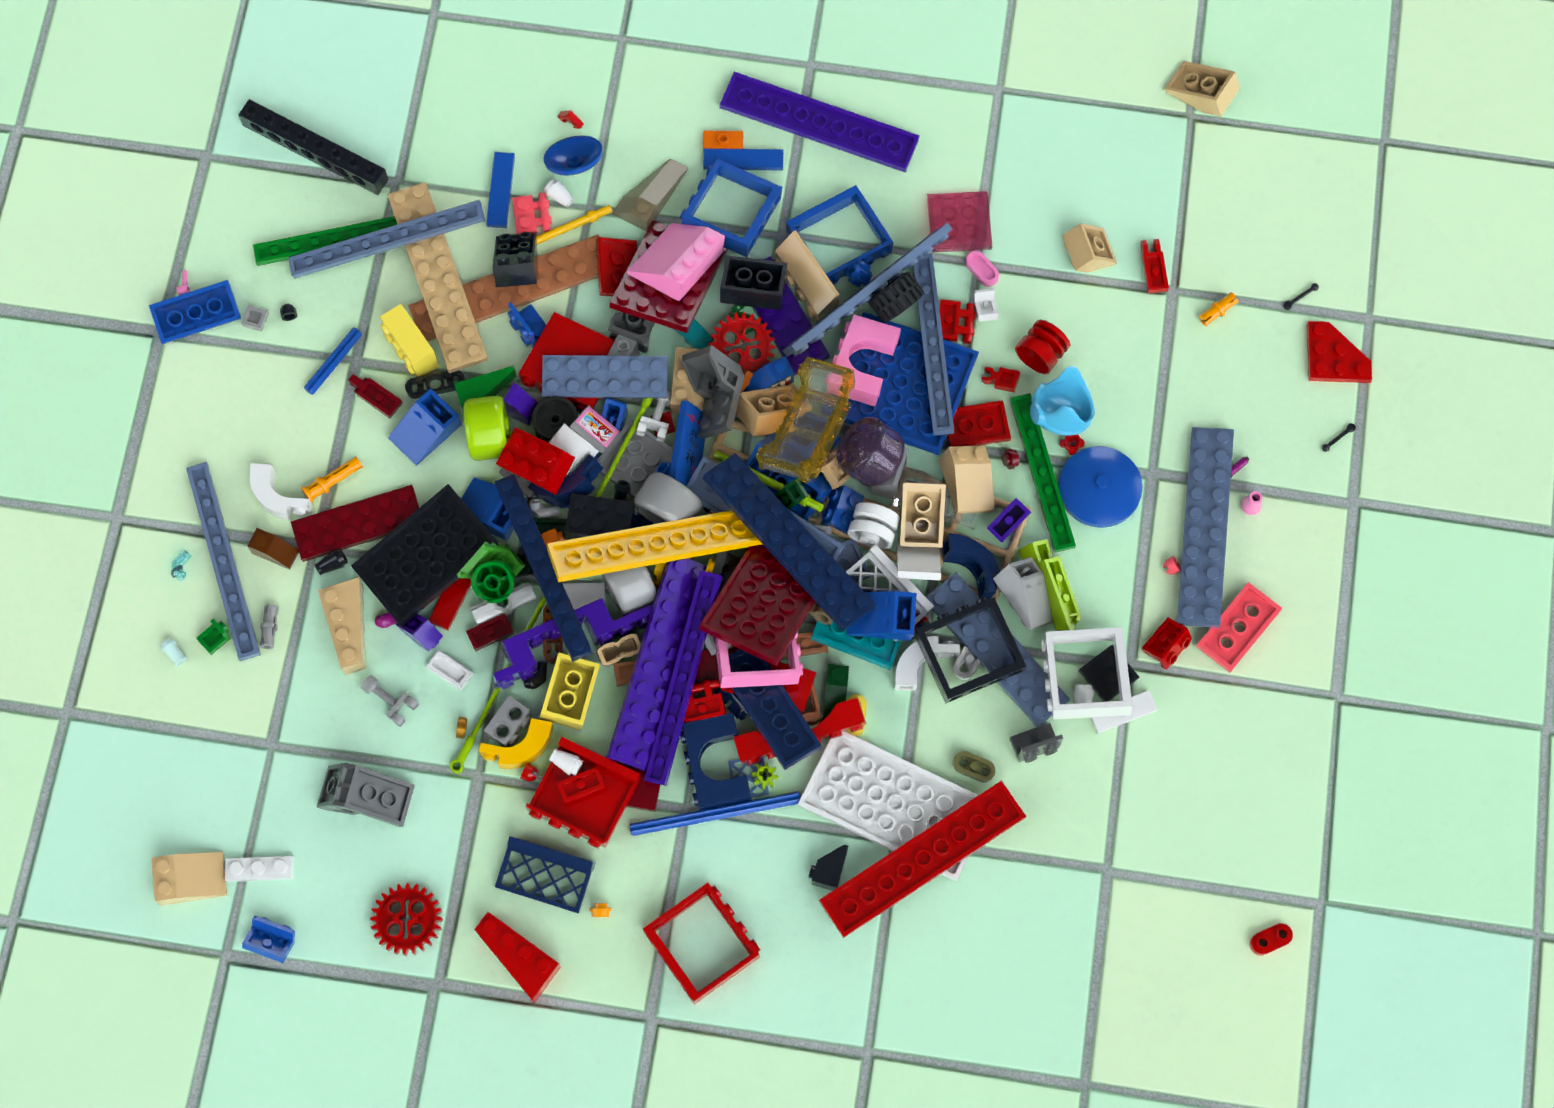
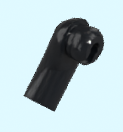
M537 662L534 676L523 682L526 689L533 690L545 683L547 662Z

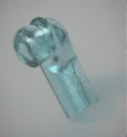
M183 550L171 564V575L177 581H182L186 577L183 565L192 557L186 550Z

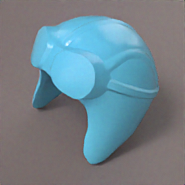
M1074 366L1067 367L1055 380L1049 383H1041L1031 399L1030 416L1033 423L1054 434L1068 436L1080 434L1090 426L1095 415L1090 391L1080 371Z

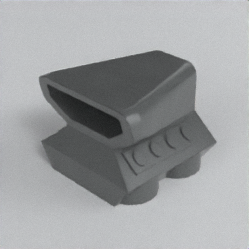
M616 310L608 328V331L611 332L609 338L616 340L617 336L621 335L637 341L638 351L646 353L649 348L650 333L655 323Z

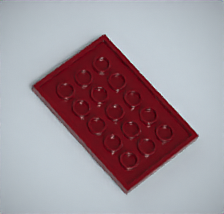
M653 220L615 291L609 308L688 333L728 249L723 247V253L684 297L677 301L627 274L629 268L669 226Z
M763 544L751 546L745 552L704 617L699 630L777 666L815 604V601Z

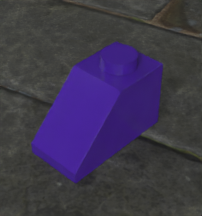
M513 383L503 399L507 415L529 426L532 422L533 410L538 402L519 385Z
M419 614L403 627L398 623L395 624L416 644L428 652L435 648L443 637L428 619Z

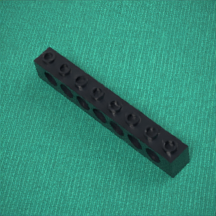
M248 99L238 114L244 127L376 195H379L389 180L385 168Z

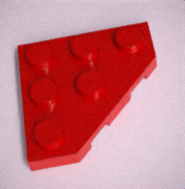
M1308 321L1309 381L1371 383L1372 363L1367 356L1330 322Z

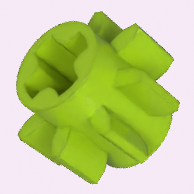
M768 762L763 767L757 764L758 772L752 773V777L757 778L754 786L760 784L763 791L769 785L771 788H774L773 780L779 779L778 775H774L776 766L770 768L768 767ZM764 772L768 773L769 777L767 780H763L762 775Z

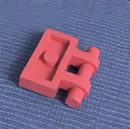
M539 193V200L537 202H533L532 195L512 197L517 234L522 232L537 234V227H542L543 232L551 230L552 218L549 216L548 211L550 203L546 193ZM540 210L541 217L535 218V211Z

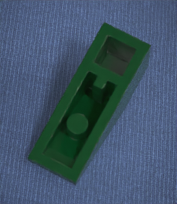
M828 664L822 721L832 712L836 704L846 701L849 666Z

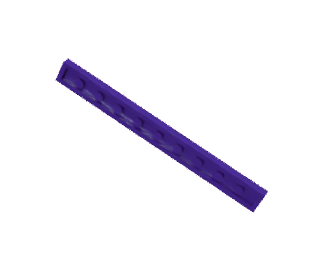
M700 570L646 770L645 781L667 786L707 633L699 630L700 624L718 596L723 577L721 575Z

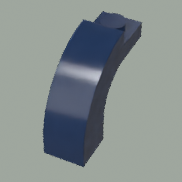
M588 455L570 476L564 478L556 495L533 483L528 488L547 504L566 506L570 504L571 493L589 495L595 489L591 483L603 470V467L595 458Z
M949 533L944 539L943 547L941 548L943 562L955 563L967 568L976 579L979 598H992L997 591V584L993 578L1000 573L995 558L976 540L964 535Z

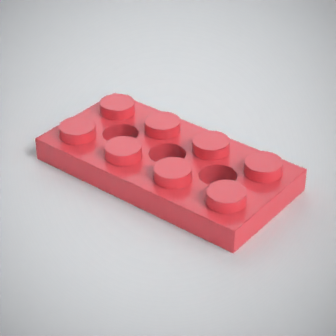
M1248 582L1221 615L1220 628L1211 627L1196 647L1231 673L1279 614L1282 607ZM1248 607L1255 608L1257 616H1249L1246 609ZM1242 623L1245 631L1237 632L1234 629V624ZM1228 638L1232 642V647H1223L1221 639Z

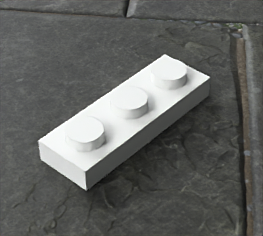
M292 856L225 859L226 882L293 879Z

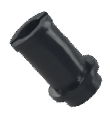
M619 480L614 485V499L626 501L627 494L631 491L629 482Z

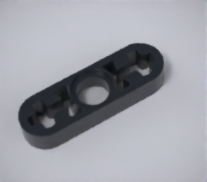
M460 370L452 373L445 371L415 377L406 382L405 390L410 398L418 399L431 388V381L439 380L441 382L440 387L437 389L431 388L437 395L456 391L453 377L457 376L458 382L464 381L465 377ZM444 378H446L448 386H445ZM424 382L426 384L427 390L424 389ZM413 385H417V392H413Z

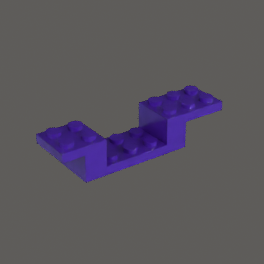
M602 598L574 611L581 626L583 623L585 624L594 646L598 644L603 646L604 644L611 643L612 638L616 636L622 638L631 634L632 629L637 627L640 629L646 628L653 605L646 606L612 621ZM554 619L502 642V650L509 663V667L493 673V683L496 689L500 687L502 690L513 686V682L518 679L524 681L534 676L533 673L536 672L537 663L529 647L534 649L543 644L542 641L546 639L555 640L561 637Z

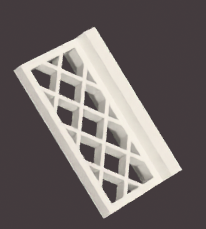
M877 545L872 547L864 557L846 571L848 575L859 576L858 586L865 591L917 593L916 611L920 615L915 618V625L934 608V605L909 579L897 577V566ZM869 560L874 565V573L862 572V564ZM862 576L874 577L873 587L861 586ZM877 577H885L888 580V588L876 587Z

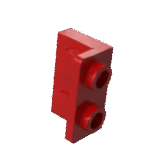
M1167 617L1145 643L1142 650L1145 654L1159 661L1162 668L1167 670L1170 665L1176 662L1179 654L1190 645L1192 638L1187 627Z

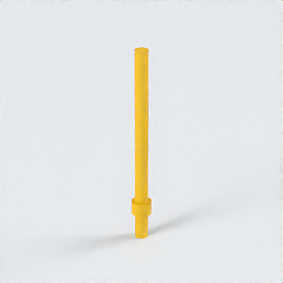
M607 205L596 211L593 209L586 212L587 214L538 235L537 245L586 223L598 221V218L613 212L611 206Z

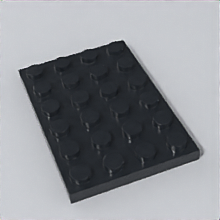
M447 484L352 564L351 567L395 621L403 627L459 579L457 576L459 571L485 542L489 544L493 542L496 545L499 542L453 488Z

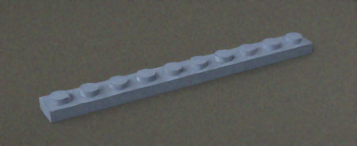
M476 200L289 257L291 276L296 279L484 222L482 203Z
M930 253L918 259L919 261L913 265L915 280L924 290V294L917 301L932 431L933 436L954 434L933 254Z
M203 462L187 467L186 470L239 661H244L260 656V649L208 463Z

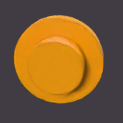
M594 903V907H591L590 911L592 912V917H609V911H612V907H607V903Z

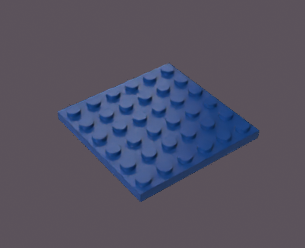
M866 312L862 313L861 317L883 323L877 316ZM892 321L884 322V324L901 328L894 355L891 356L871 349H862L854 352L849 357L850 363L856 370L883 379L876 406L829 392L821 414L939 455L947 434L933 436L921 331ZM943 339L952 416L954 418L979 352Z

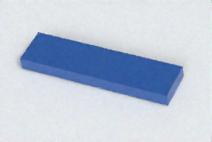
M704 148L703 170H708L709 166H713L716 160L719 159L742 170L783 171V149Z
M494 152L486 221L487 227L507 229L515 153Z

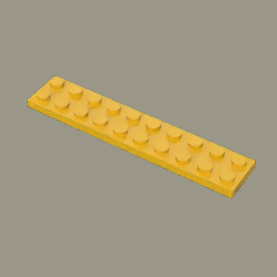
M730 510L548 543L547 551L557 580L562 582L761 545L762 543Z

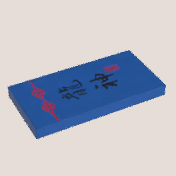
M688 400L681 401L669 473L670 477L687 486L702 460L705 439L697 436L703 412Z

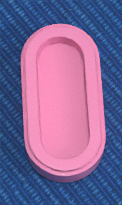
M972 251L966 256L965 265L967 269L983 286L991 287L998 282V270L982 252Z

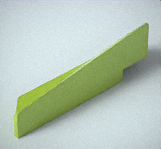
M1048 539L1032 542L1019 549L1018 553L1021 559L1024 560L1032 557L1044 574L1053 617L1052 623L1056 631L1074 630L1076 623L1080 621L1081 613L1060 556L1052 558Z

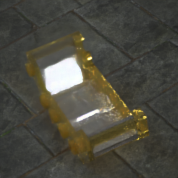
M806 357L804 364L801 363L799 366L798 376H800L801 386L798 392L794 393L790 408H787L784 413L782 425H779L776 429L774 441L770 442L769 445L765 444L762 448L760 447L756 454L760 469H768L794 478L798 477L801 482L805 483L810 482V478L815 479L818 477L850 410L849 394L854 389L856 382L853 369L811 357Z

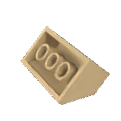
M793 231L775 250V259L773 261L787 263L786 282L789 286L792 285L794 287L798 300L805 303L809 316L811 318L814 317L819 322L839 306V293L797 231Z

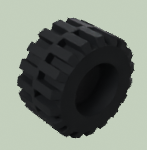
M905 272L889 282L884 289L875 293L868 303L884 323L894 319L917 302L924 294V290L910 272Z

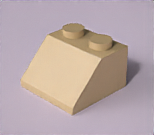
M1080 223L1062 235L1065 242L1064 246L1069 252L1071 264L1075 271L1089 273L1117 264L1104 228Z

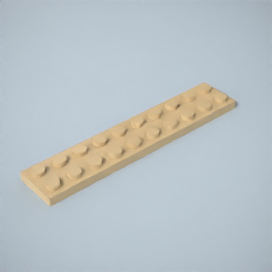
M426 182L387 194L397 224L437 213ZM441 234L405 245L448 372L452 373L488 361L445 235Z

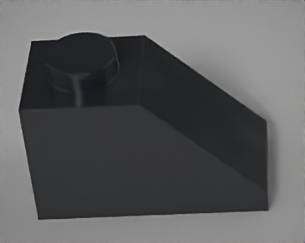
M842 845L818 859L816 866L811 865L808 877L812 879L811 885L832 891L838 888L849 845Z

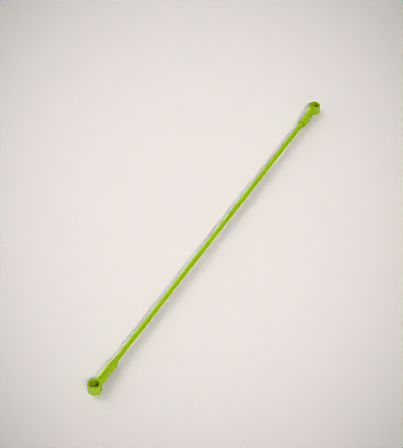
M653 398L643 399L642 407L595 497H601L640 422L641 416H643L646 408H649ZM544 596L525 631L533 628L546 603ZM495 687L457 759L450 763V769L453 773L460 774L463 772L464 762L476 741L475 737L501 687L498 689ZM455 764H461L460 769L454 770Z

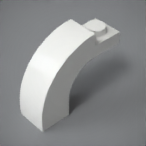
M251 463L250 485L258 502L267 512L285 520H290L291 512L299 516H303L305 513L312 514L313 505L309 499L283 497L275 492L274 481L276 471L272 464Z
M938 636L927 637L936 658H958L960 644H955L953 641H944L942 644H938ZM917 641L904 651L898 661L894 690L916 691L917 670L926 661Z

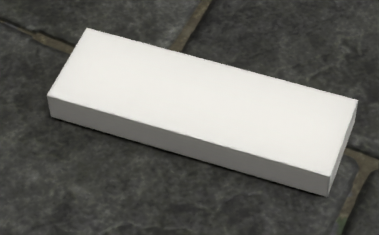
M1148 690L1131 697V715L1090 717L1097 734L1156 712L1158 709L1150 691Z

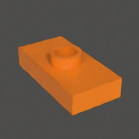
M703 131V151L704 148L743 149V131Z

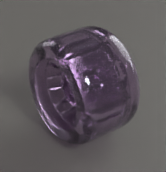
M866 417L851 425L841 438L837 449V463L844 473L859 483L870 487L878 486L890 479L899 468L905 450L903 438L896 430L878 418Z

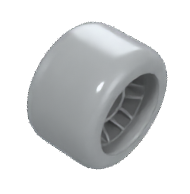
M660 472L652 473L647 478L633 501L635 502L636 510L655 524L697 517L703 509L702 501L694 492L674 478Z
M646 566L601 574L613 601L623 616L654 604L657 590Z

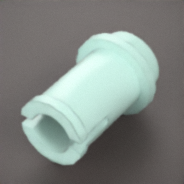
M170 638L161 644V651L163 653L166 652L177 667L184 663L187 658L176 646L177 642Z

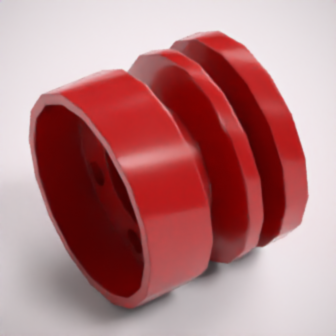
M1040 319L1036 320L1029 329L1028 335L1023 336L1015 347V352L1020 360L1029 368L1046 375L1051 372L1058 362L1057 359L1062 358L1071 345L1067 336L1058 327Z

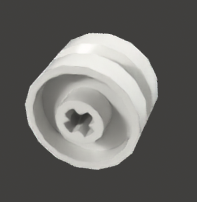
M874 503L856 504L853 514L855 520L851 521L848 529L849 537L868 547L877 545L880 549L891 548L895 537L893 532L897 530L900 522L899 515L891 509Z

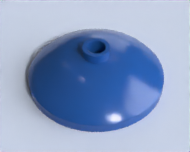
M590 136L568 137L556 142L545 152L544 164L549 171L558 175L571 176L581 174L590 170L599 162L603 155V147L599 140Z

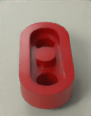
M1284 923L1276 924L1256 933L1250 939V949L1256 955H1266L1289 944L1292 941L1293 932ZM1283 931L1285 938H1281L1278 932ZM1259 940H1264L1266 946L1261 947L1259 945Z

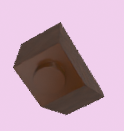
M256 528L247 545L253 555L289 570L299 553V550L276 535Z

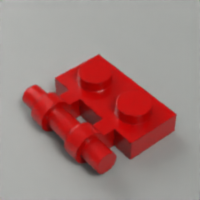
M941 299L939 311L943 339L957 342L958 335H963V343L970 344L975 331L973 328V320L976 319L975 305L968 303L966 309H960L961 301ZM959 318L965 319V326H959Z
M708 678L704 679L701 683L693 685L684 723L726 714L722 693L713 695L712 692L713 688L720 687L719 679L710 680ZM705 691L706 697L694 699L693 693Z

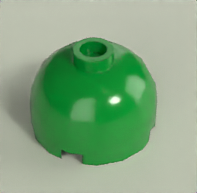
M498 559L487 560L481 563L471 578L472 589L476 596L487 600L486 602L499 603L507 599L512 593L516 582L515 573L506 562Z

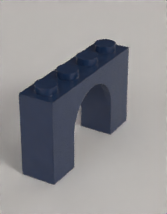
M733 713L683 724V731H681L680 737L682 744L686 743L687 751L684 752L686 765H691L692 772L688 773L690 785H695L696 793L692 794L694 805L699 806L700 810L752 800L746 775L726 780H714L706 776L701 770V758L708 747L716 743L733 740V737L738 736Z

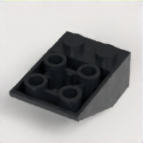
M522 232L515 235L502 234L496 236L493 257L496 288L537 284L536 233Z

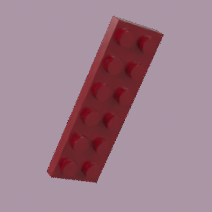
M409 485L291 521L301 560L305 562L327 555L333 549L337 550L340 548L344 550L386 537L418 510L419 504L413 485Z

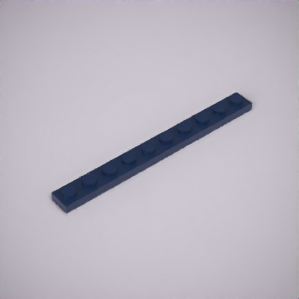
M513 474L494 481L572 662L593 654L563 583L557 580L547 547L515 475Z

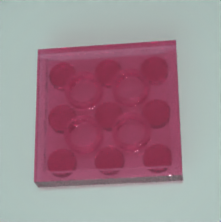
M988 191L927 194L930 234L946 223H949L952 228L947 233L949 237L933 247L934 249L931 252L992 250Z

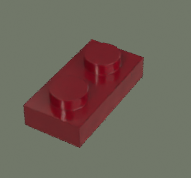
M504 613L467 630L466 633L476 652L513 635L514 631Z

